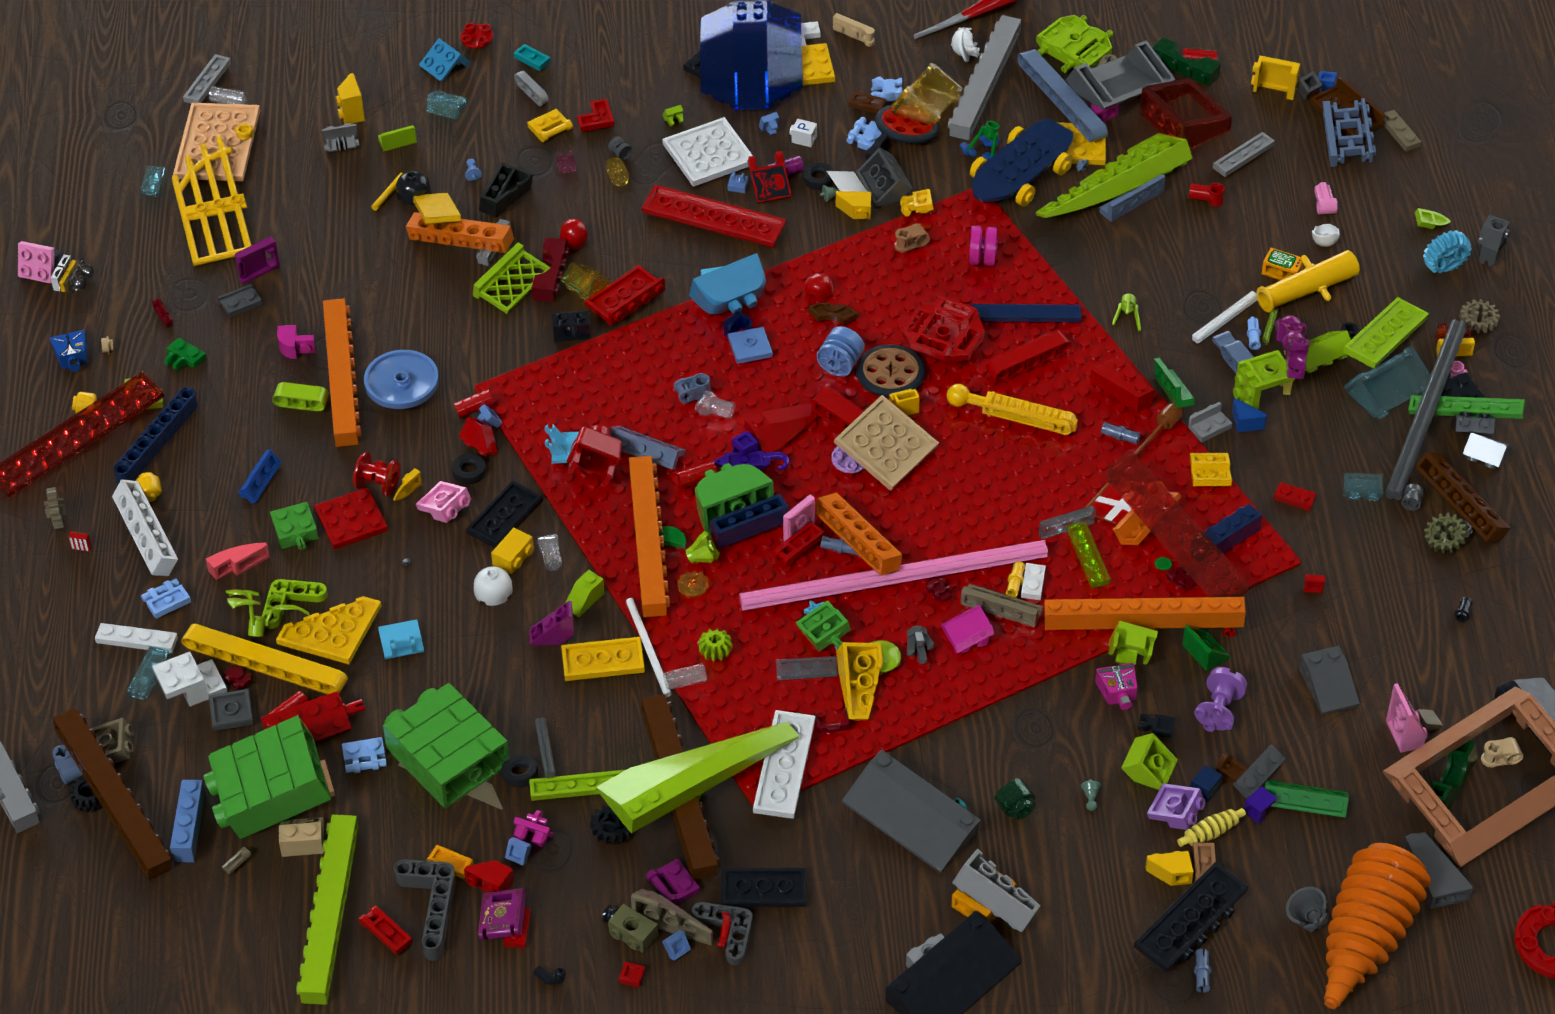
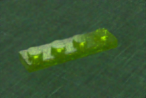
M1086 521L1067 525V532L1091 588L1110 584L1111 579Z

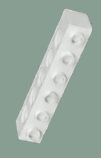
M121 480L112 497L151 574L169 576L178 558L139 482Z

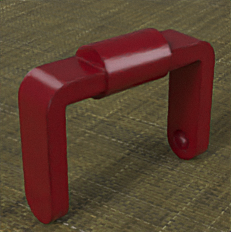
M843 709L845 723L827 724L824 726H820L818 713L814 712L817 731L819 733H829L848 729L847 709Z

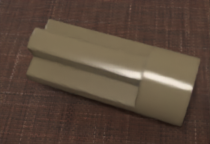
M242 847L222 866V869L230 875L251 857L250 851L246 847Z

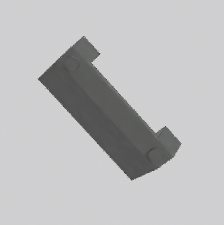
M1147 40L1135 44L1127 55L1092 69L1087 63L1075 67L1066 79L1076 94L1102 110L1176 80Z
M882 749L869 762L842 799L843 804L939 873L943 872L977 834L981 821Z

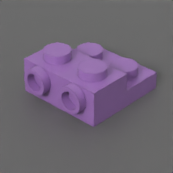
M1163 783L1147 815L1149 819L1168 822L1170 828L1188 830L1191 825L1196 824L1197 813L1199 810L1204 809L1205 799L1199 788Z

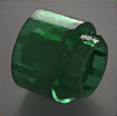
M1022 778L1005 784L994 797V800L1006 817H1012L1014 820H1020L1028 816L1035 809L1036 805L1034 793Z

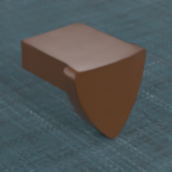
M1223 752L1216 772L1222 774L1223 778L1233 784L1247 767L1233 759V756L1229 753Z

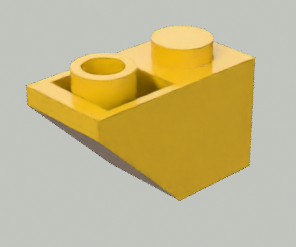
M1175 851L1165 854L1155 853L1147 856L1145 868L1150 874L1170 886L1192 884L1194 871L1188 851Z

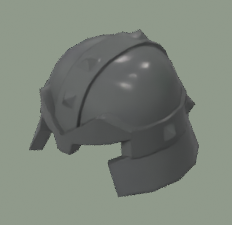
M1301 888L1294 892L1287 901L1286 913L1288 918L1309 932L1321 929L1324 926L1323 924L1329 921L1328 901L1325 894L1318 888Z

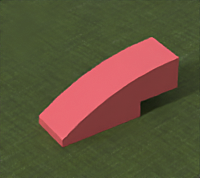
M253 543L216 553L206 558L208 571L216 580L232 571L238 576L270 558L268 545L266 543Z

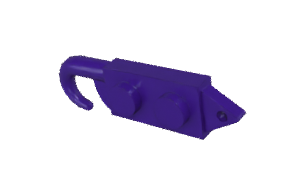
M750 451L744 455L740 452L725 453L724 456L713 462L715 466L720 468L724 464L730 463L732 466L748 464L759 470H764L770 465L771 460L781 459L784 461V464L778 466L777 469L783 470L789 466L790 460L783 452Z

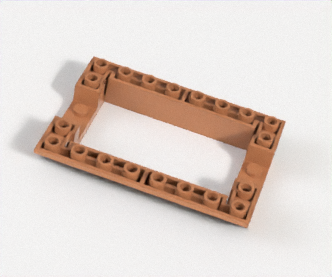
M1513 687L1383 770L1384 775L1408 804L1413 801L1434 827L1435 839L1459 869L1555 807L1554 775L1466 832L1419 774L1427 767L1509 716L1511 712L1515 715L1516 721L1523 729L1530 727L1552 754L1550 762L1555 767V722L1531 693L1517 687Z

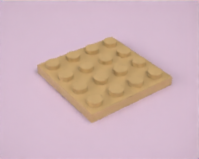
M883 395L834 440L837 446L890 491L939 444L938 441Z

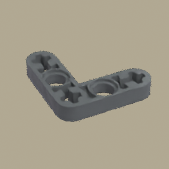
M698 902L693 905L692 917L705 925L722 927L723 919H718L716 917L717 914L722 912L730 913L731 923L726 946V960L731 965L741 964L745 959L752 927L751 911L746 908ZM700 911H704L702 915H698ZM746 917L743 926H740V919ZM737 933H742L745 936L742 940L733 938ZM735 947H737L738 954L736 955V957H733L732 955L734 954Z

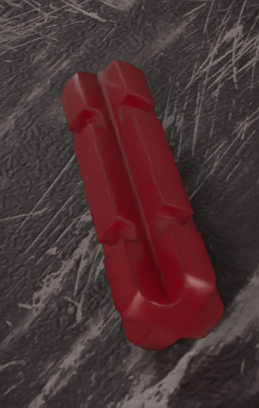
M159 298L153 300V308L156 310L161 321H163L164 326H172L174 324L173 318L169 315L170 313L162 300Z

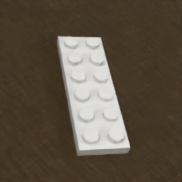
M775 710L772 726L788 722L799 735V738L764 758L753 813L794 819L814 730L815 716Z

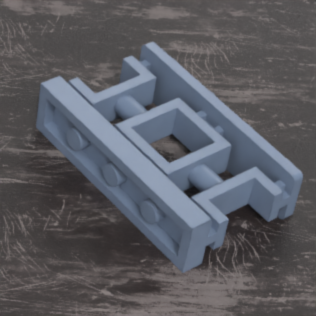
M1361 98V102L1355 100L1354 108L1338 109L1337 102L1330 105V101H1323V119L1330 167L1337 166V162L1344 164V156L1361 155L1362 162H1365L1366 159L1369 160V163L1373 162V156H1376V148L1371 143L1374 142L1373 131L1370 132L1369 129L1372 128L1371 118L1367 116L1370 114L1369 104L1365 103V98ZM1359 110H1361L1363 124H1361L1360 118L1351 119V117L1359 116ZM1332 112L1334 113V119L1344 118V120H1336V127H1333ZM1357 128L1358 135L1341 136V129ZM1363 137L1366 140L1367 152H1365L1364 145L1355 146V144H1363ZM1335 140L1338 141V146L1348 145V147L1340 148V152L1337 154Z

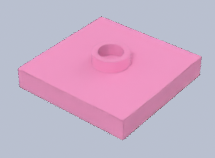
M812 495L807 496L783 516L784 541L808 523L813 522L815 524V498Z

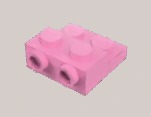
M440 481L416 503V506L420 511L431 513L433 519L447 523L451 519L456 518L458 512L467 507L472 499L466 487Z

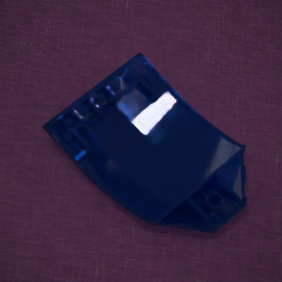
M755 0L731 2L702 17L700 28L701 93L710 94L713 96V99L721 103L726 102L730 104V108L739 110L770 108L774 106L775 101L779 99L782 101L791 96L792 91L801 90L803 88L801 14L774 4L771 1Z

